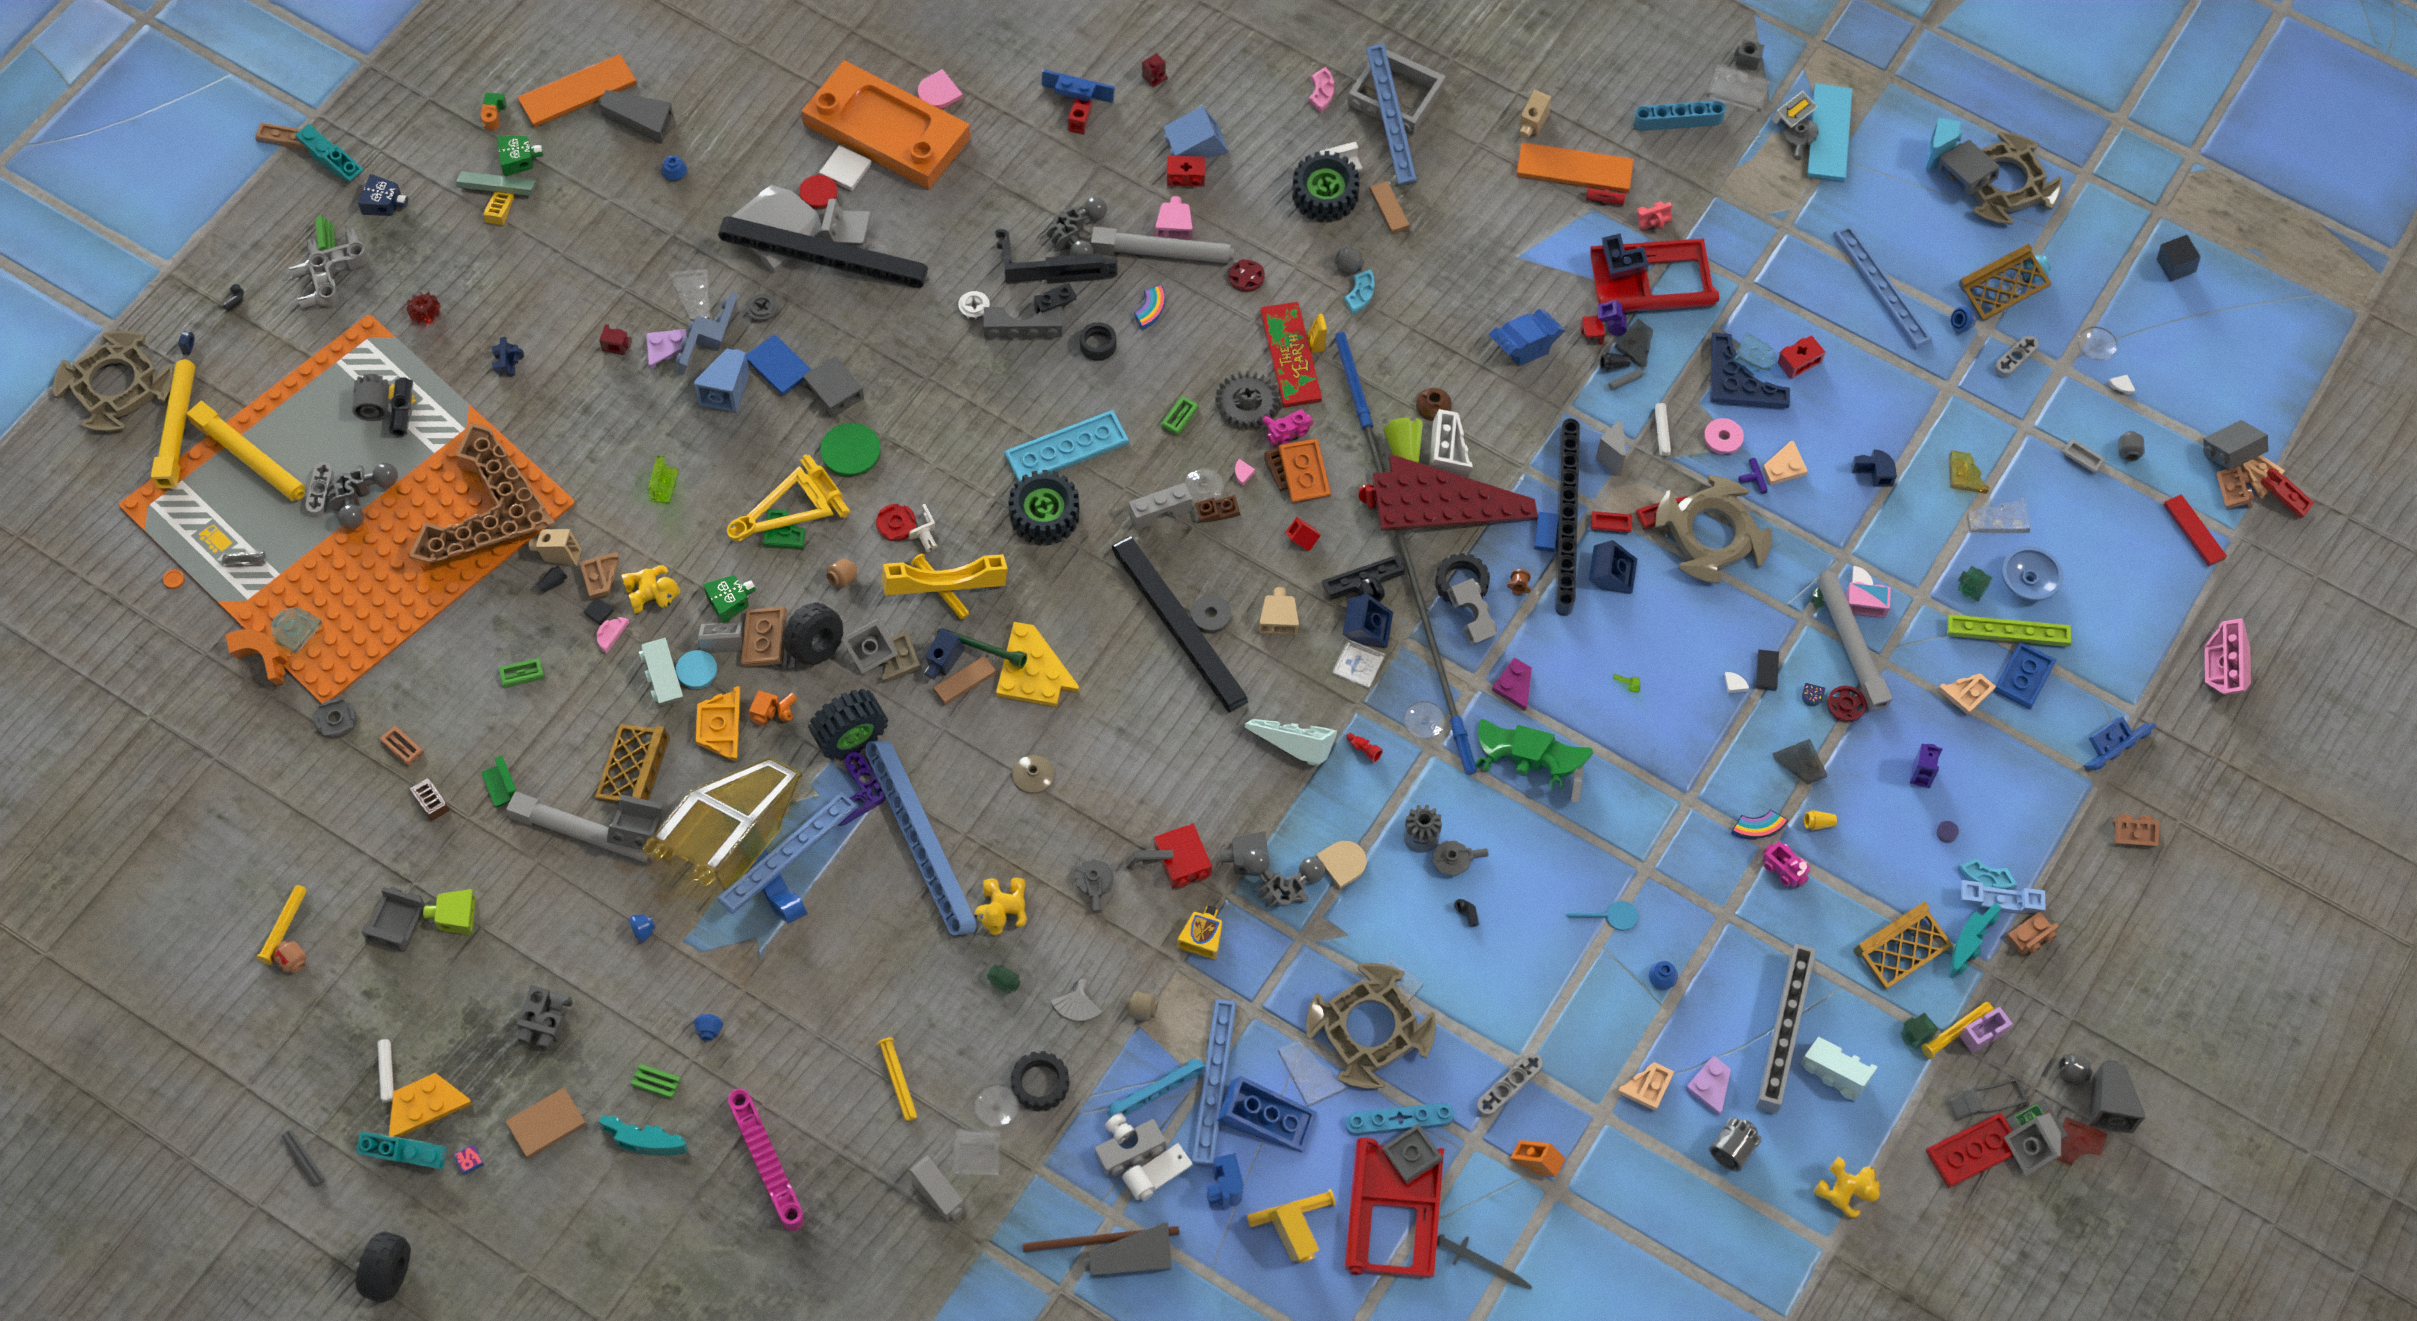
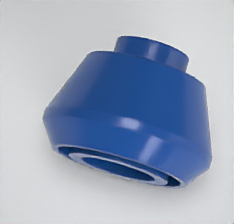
M669 156L663 162L661 173L668 180H679L686 175L687 166L678 156Z
M1959 306L1952 312L1951 325L1957 332H1966L1974 327L1976 315L1968 307Z
M645 914L632 915L630 917V925L638 942L643 943L653 935L652 930L655 929V925L651 917L646 918Z
M1661 961L1655 963L1650 968L1649 979L1655 987L1669 989L1676 984L1678 972L1670 962Z
M702 1014L694 1019L696 1034L703 1041H712L716 1038L724 1025L718 1016L711 1014Z

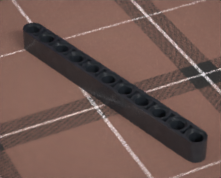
M730 216L723 218L718 237L728 243L914 288L924 286L928 267L920 262Z
M1572 418L1564 420L1562 424L1559 449L1555 610L1562 616L1572 613L1576 598L1580 424Z
M1127 536L1114 543L1111 547L1118 561L1225 709L1231 713L1247 704L1248 698L1243 689L1131 536Z

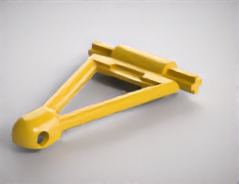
M805 454L800 459V462L808 474H805L799 466L747 516H741L733 520L727 527V534L731 540L738 542L750 537L754 533L832 516L833 512L830 507L834 508L840 518H846L850 510L842 500V493L824 468L817 466L812 457ZM796 482L799 483L817 508L772 520L755 522Z

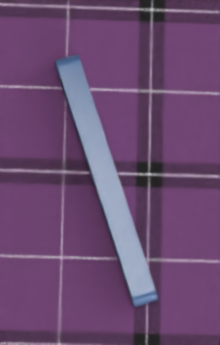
M890 741L868 742L865 749L866 756L949 932L952 935L974 933L976 930L975 917Z

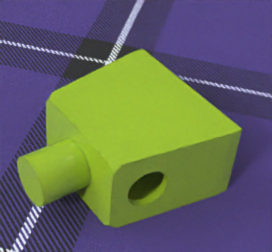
M468 889L438 894L436 906H424V919H434L435 925L440 931L472 935L476 903L473 890Z

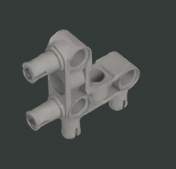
M351 228L352 235L349 229L345 231L348 244L320 251L318 249L317 239H313L314 246L311 240L307 241L310 253L309 259H307L306 263L289 267L292 279L310 274L316 288L315 293L298 297L301 310L316 305L324 306L325 308L336 307L339 303V294L334 279H332L333 275L347 269H357L367 264L368 256L364 244L359 241L355 228Z

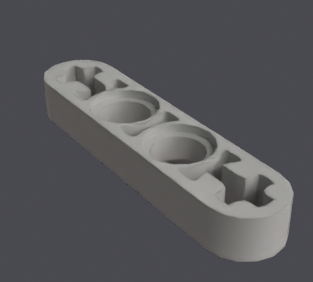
M1534 1053L1526 1055L1478 1100L1477 1112L1479 1115L1488 1118L1498 1112L1539 1074L1543 1065L1542 1058ZM1529 1061L1531 1063L1537 1062L1536 1068L1532 1066L1526 1073L1525 1069H1527ZM1513 1074H1520L1523 1077V1082L1515 1083L1512 1081L1511 1076ZM1501 1087L1505 1088L1508 1091V1095L1506 1097H1499L1496 1094V1090ZM1493 1097L1495 1101L1491 1104V1110L1488 1108L1484 1110L1483 1105L1489 1104Z

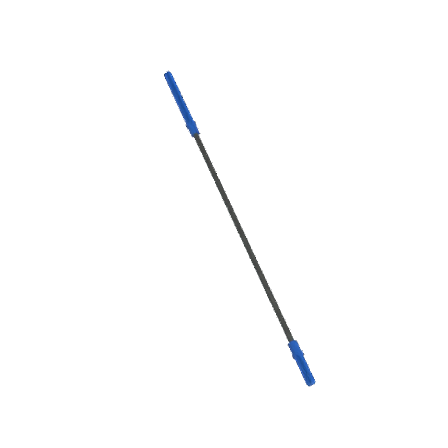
M1344 332L1336 333L1335 340L1355 403L1357 417L1359 418L1362 430L1366 432L1377 472H1385L1372 431L1373 423L1370 409L1367 407L1346 334ZM1395 530L1451 719L1449 721L1453 731L1452 735L1456 741L1465 774H1475L1477 768L1467 739L1468 734L1464 728L1462 718L1457 714L1402 530Z

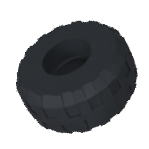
M814 602L806 604L794 612L784 628L783 640L785 649L793 658L806 665H815L826 661L836 652V649L841 644L844 633L843 622L837 612L823 603Z
M381 1232L375 1234L369 1240L361 1255L355 1278L356 1289L362 1297L381 1303L395 1297L404 1281L410 1262L411 1248L406 1238L390 1232Z

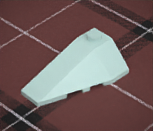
M1252 719L1245 723V728L1296 758L1307 761L1309 765H1319L1327 760L1337 735L1336 730L1318 726H1311L1310 729H1301L1298 727V724L1291 723V725L1280 726L1279 722Z

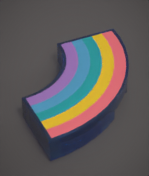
M1771 809L1765 815L1757 818L1741 815L1731 834L1749 840L1771 837L1781 831L1789 819Z

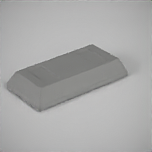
M2071 439L2061 452L2094 474L2106 461V459L2074 439Z

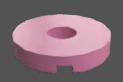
M1716 419L1709 423L1705 429V444L1712 452L1719 455L1733 454L1740 449L1744 440V433L1736 422L1730 419ZM1725 434L1729 437V439L1723 440L1719 437V435Z

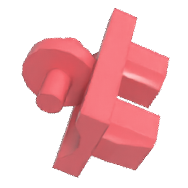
M1660 201L1655 203L1653 208H1638L1637 217L1640 230L1654 226L1658 229H1663L1664 223L1672 221L1671 203L1664 204Z

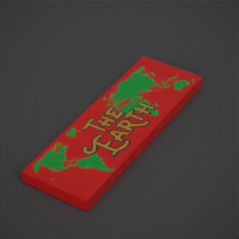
M1292 302L1260 307L1283 408L1322 402L1299 303Z

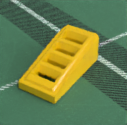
M494 192L483 214L485 223L504 226L515 194Z
M1318 314L1307 335L1311 353L1325 350L1327 327L1323 314Z

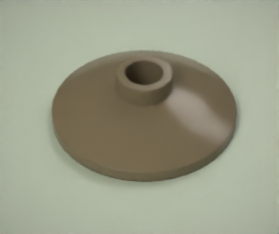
M1029 755L1023 757L1015 764L1012 774L1013 781L1020 790L1026 793H1040L1052 784L1054 768L1046 758L1038 755ZM1032 769L1037 770L1035 773L1030 772Z

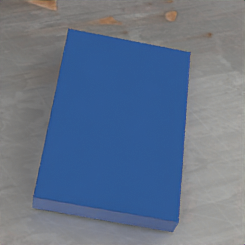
M775 334L746 354L747 362L782 396L803 382V375L811 370Z
M2019 641L1996 684L1994 692L2031 710L2057 660Z

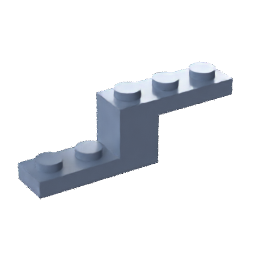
M731 291L729 297L724 298L721 306L724 309L723 314L719 313L716 321L698 315L694 322L690 321L687 330L690 335L688 338L684 337L681 346L684 351L682 354L678 353L675 362L678 365L677 373L685 374L696 343L717 351L719 350L736 304L737 293Z

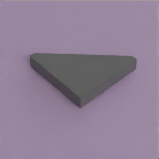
M1135 850L1127 858L1126 868H1131L1138 862H1143V865L1158 862V859H1172L1174 857L1173 850Z

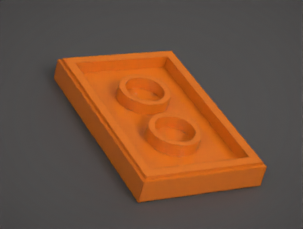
M1318 438L1279 445L1278 448L1291 503L1330 497L1331 492Z

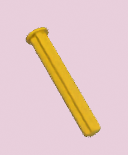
M924 554L917 555L911 562V565L916 566L918 569L935 571L925 560ZM951 590L937 591L961 620L969 616L967 608Z
M300 885L294 887L261 953L256 956V959L260 962L272 965V958L276 952L275 948L281 943L307 892L305 887Z
M1984 1002L1931 1042L1922 1044L1921 1049L1925 1056L1933 1059L1937 1052L1958 1038L1967 1025L1979 1018L1982 1019L1984 1015L1993 1011V1006L1989 1002Z
M885 1038L880 1040L877 1046L881 1048L904 1119L910 1122L917 1118V1114L893 1045L894 1038Z
M1328 1189L1326 1193L1297 1200L1302 1213L1329 1205L1336 1206L1331 1189ZM1283 1205L1248 1214L1249 1226L1255 1227L1272 1222L1269 1212Z

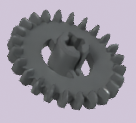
M1248 370L1245 377H1243L1241 371L1238 373V378L1231 374V381L1225 378V384L1220 383V389L1216 391L1215 401L1217 402L1216 408L1220 410L1219 414L1225 415L1224 420L1226 421L1231 419L1232 425L1238 423V427L1245 425L1246 428H1249L1252 425L1256 428L1257 423L1264 425L1262 422L1265 416L1269 418L1275 416L1276 410L1279 409L1278 403L1280 398L1278 397L1279 391L1275 390L1276 385L1272 384L1270 386V378L1264 382V374L1258 379L1256 371L1252 377H1250ZM1239 392V398L1234 399V396ZM1262 402L1256 410L1250 411L1255 408L1256 403Z

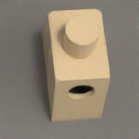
M1533 90L1521 115V130L1519 134L1522 137L1529 138L1531 133L1538 135L1550 114L1551 96Z
M543 529L540 531L538 539H531L529 542L530 551H538L544 561L573 567L577 566L582 549L570 529Z
M1277 587L1274 589V596H1265L1260 618L1259 634L1298 635L1299 621L1295 598L1286 596L1285 588Z

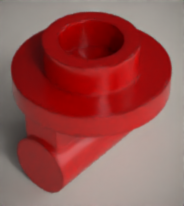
M1371 484L1362 486L1358 491V498L1361 502L1367 503L1368 508L1375 507V492Z

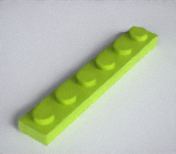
M1949 614L1947 617V636L2009 642L2020 641L2022 643L2070 647L2071 625Z

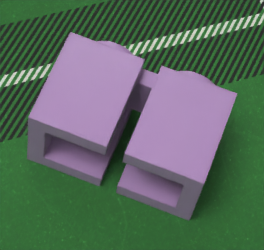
M1998 1007L1984 1015L1982 1019L1979 1018L1967 1025L1959 1037L1973 1054L1987 1046L1989 1042L1992 1043L2007 1034L2012 1026V1022L2003 1010Z

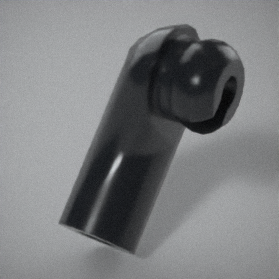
M234 284L230 287L232 292L231 298L222 304L227 312L243 302L244 290L239 284Z
M1464 899L1456 900L1454 907L1459 913L1467 917L1469 927L1478 926L1479 920L1475 905Z

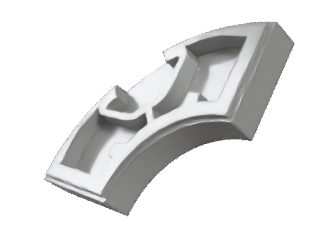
M1584 765L1573 773L1571 802H1580Z

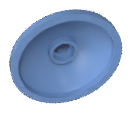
M2028 546L2015 549L2008 554L2002 565V578L2007 588L2016 596L2029 601H2042L2058 592L2063 581V571L2060 563L2052 554L2041 548Z

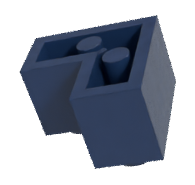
M1621 233L1602 237V247L1610 280L1648 271V261L1644 247L1625 251Z

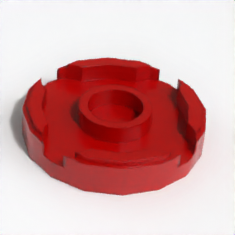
M810 176L801 183L799 189L800 198L813 209H825L829 199H837L836 183L828 176Z
M890 504L879 511L876 527L884 539L902 541L909 537V531L916 528V517L908 506Z

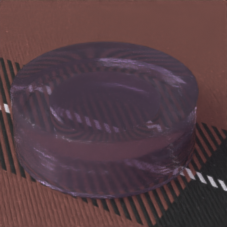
M1944 821L1939 824L1936 834L1942 842L1951 843L1956 840L1959 829L1955 823Z

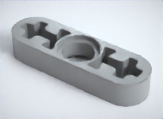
M2033 336L2023 337L1997 361L1994 369L1996 375L2001 378L2011 376L2035 354L2039 345L2038 340ZM2029 344L2032 345V346H2029V347L2026 349V351L2024 350L2025 345H2029ZM2012 354H2019L2022 359L2015 360L2012 358ZM2009 363L2008 369H2001V367L2004 368Z
M326 462L318 463L313 470L305 504L308 514L312 517H320L326 511L328 503L327 487L332 484L334 477L331 465ZM324 470H327V472H325L323 475L324 480H322V476L320 473H323ZM318 486L325 487L322 493L314 492ZM315 499H317V500H318L317 502H318L319 507H316V509L313 510L312 507H315V506H316V500H315Z

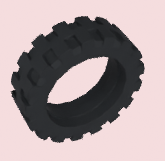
M1452 554L1450 558L1446 557L1442 564H1439L1436 572L1435 587L1439 596L1442 595L1445 602L1449 601L1453 605L1447 593L1450 586L1446 582V575L1456 568H1465L1475 573L1479 579L1482 599L1483 596H1486L1490 582V573L1487 572L1488 568L1486 564L1483 565L1480 558L1476 559L1472 554Z
M1036 1051L1031 1052L1030 1055L1021 1057V1061H1017L1014 1065V1070L1011 1072L1012 1093L1016 1097L1019 1104L1022 1103L1026 1109L1031 1108L1036 1112H1040L1043 1109L1048 1111L1053 1106L1054 1108L1057 1107L1059 1102L1063 1101L1066 1097V1093L1069 1090L1068 1069L1064 1066V1062L1060 1058L1057 1059L1053 1053L1046 1054V1051H1040V1053H1036ZM1036 1066L1049 1067L1058 1076L1057 1088L1047 1096L1037 1097L1030 1095L1022 1086V1078L1026 1071Z

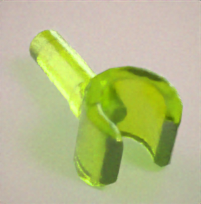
M1614 674L1613 679L1629 684V691L1634 693L1640 691L1641 685L1638 677L1625 678Z

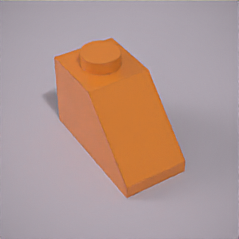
M1519 1140L1510 1157L1512 1161L1539 1175L1552 1177L1558 1175L1566 1159L1551 1143Z

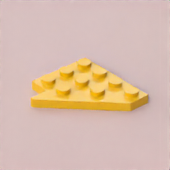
M1014 622L1007 651L1027 653V662L1020 669L1014 667L1009 660L1004 659L996 697L1057 707L1061 690L1079 692L1078 684L1036 627L1030 624Z

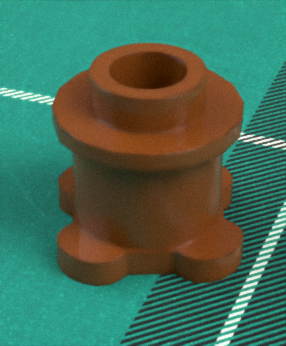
M1517 569L1511 573L1512 581L1508 582L1507 587L1513 591V595L1519 596L1522 593L1531 592V587L1528 586L1531 578L1530 573L1524 569Z

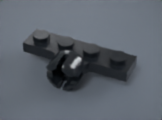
M1397 555L1322 580V586L1330 600L1357 592L1359 595L1368 594L1378 602H1381L1385 597V590L1381 583L1404 575L1405 569Z

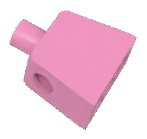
M1173 196L1170 199V203H1163L1161 205L1156 223V237L1192 240L1190 208L1188 204H1182L1180 197Z

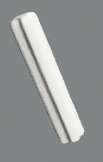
M1657 403L1655 405L1659 453L1661 456H1669L1671 448L1666 405L1664 403Z
M388 1039L378 1041L381 1100L387 1103L393 1101L394 1091L391 1043Z

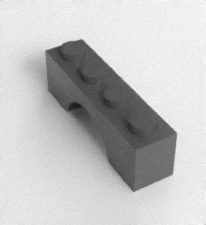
M984 307V338L1062 337V307H1057L1044 313L1040 310L1036 316L1026 320H1019L1009 316L1004 307Z

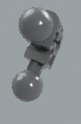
M1098 197L1089 198L1085 202L1083 209L1079 212L1075 207L1072 208L1071 205H1066L1065 211L1054 217L1053 226L1047 231V236L1051 238L1056 248L1064 250L1071 247L1070 255L1094 254L1092 245L1088 241L1080 240L1079 232L1084 229L1083 221L1087 219L1098 221L1105 217L1107 213L1105 201Z
M380 463L371 474L365 475L363 466L359 465L355 471L341 473L335 477L334 483L327 487L330 508L339 511L338 521L340 525L349 530L356 529L363 523L364 513L359 507L360 501L357 493L360 495L370 494L368 486L373 484L382 488L393 486L398 480V471L392 464Z
M1261 849L1249 850L1243 859L1245 870L1250 874L1259 875L1262 880L1253 891L1261 892L1259 900H1267L1265 908H1269L1272 905H1288L1295 901L1307 902L1308 896L1304 892L1305 888L1303 885L1307 882L1310 884L1317 883L1325 875V866L1316 857L1305 858L1299 865V873L1286 876L1285 878H1283L1281 873L1271 872L1269 869V856Z

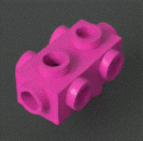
M1303 409L1282 419L1279 418L1276 421L1268 416H1265L1262 420L1268 426L1267 440L1275 447L1288 444L1292 439L1304 436L1310 430V426L1313 425L1312 418L1309 414L1306 415Z
M1778 841L1775 845L1770 844L1763 851L1764 857L1762 861L1764 862L1765 869L1771 873H1777L1783 885L1787 887L1790 885L1792 888H1795L1797 885L1802 887L1808 881V873L1811 868L1804 859L1798 858L1788 845Z

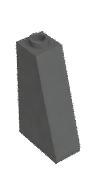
M605 90L603 97H600L599 108H601L604 117L655 142L663 143L673 116L671 102Z
M1168 1222L1161 1223L1089 1252V1258H1085L1086 1272L1090 1271V1277L1171 1270Z

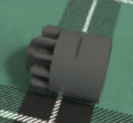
M364 374L363 378L357 377V380L354 382L352 406L354 416L365 421H379L387 416V398L390 385L387 379L383 380V376L377 374Z
M1426 804L1424 809H1421L1420 805H1417L1416 810L1410 809L1409 815L1406 817L1403 837L1406 845L1411 850L1424 853L1433 850L1437 846L1442 822L1441 815L1436 814V808L1429 810V805Z
M1736 1117L1730 1118L1709 1147V1152L1719 1164L1729 1170L1739 1172L1760 1144L1762 1137L1757 1135V1128L1748 1120L1741 1119L1739 1121Z

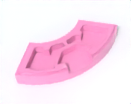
M1326 67L1311 76L1315 91L1309 97V102L1320 113L1329 106L1334 94V81Z

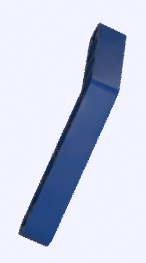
M741 803L732 806L738 811L748 815ZM722 813L732 833L740 822ZM752 823L737 841V845L750 869L769 854ZM781 874L762 889L775 914L787 924L808 915L801 898L787 887Z

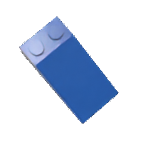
M1240 1075L1231 1081L1217 1121L1238 1131L1299 1152H1304L1317 1112Z

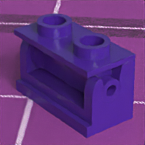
M1921 744L1913 762L1910 784L1926 788L1931 787L1939 770V766H1937L1938 759L1943 748L1937 747L1934 744Z

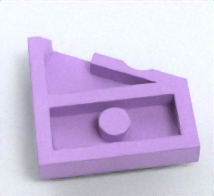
M686 329L646 333L650 369L655 368V364L664 359L668 361L676 354L683 353L684 349L681 346L684 337H687Z
M1713 1056L1687 1085L1686 1090L1717 1115H1720L1723 1109L1731 1069Z

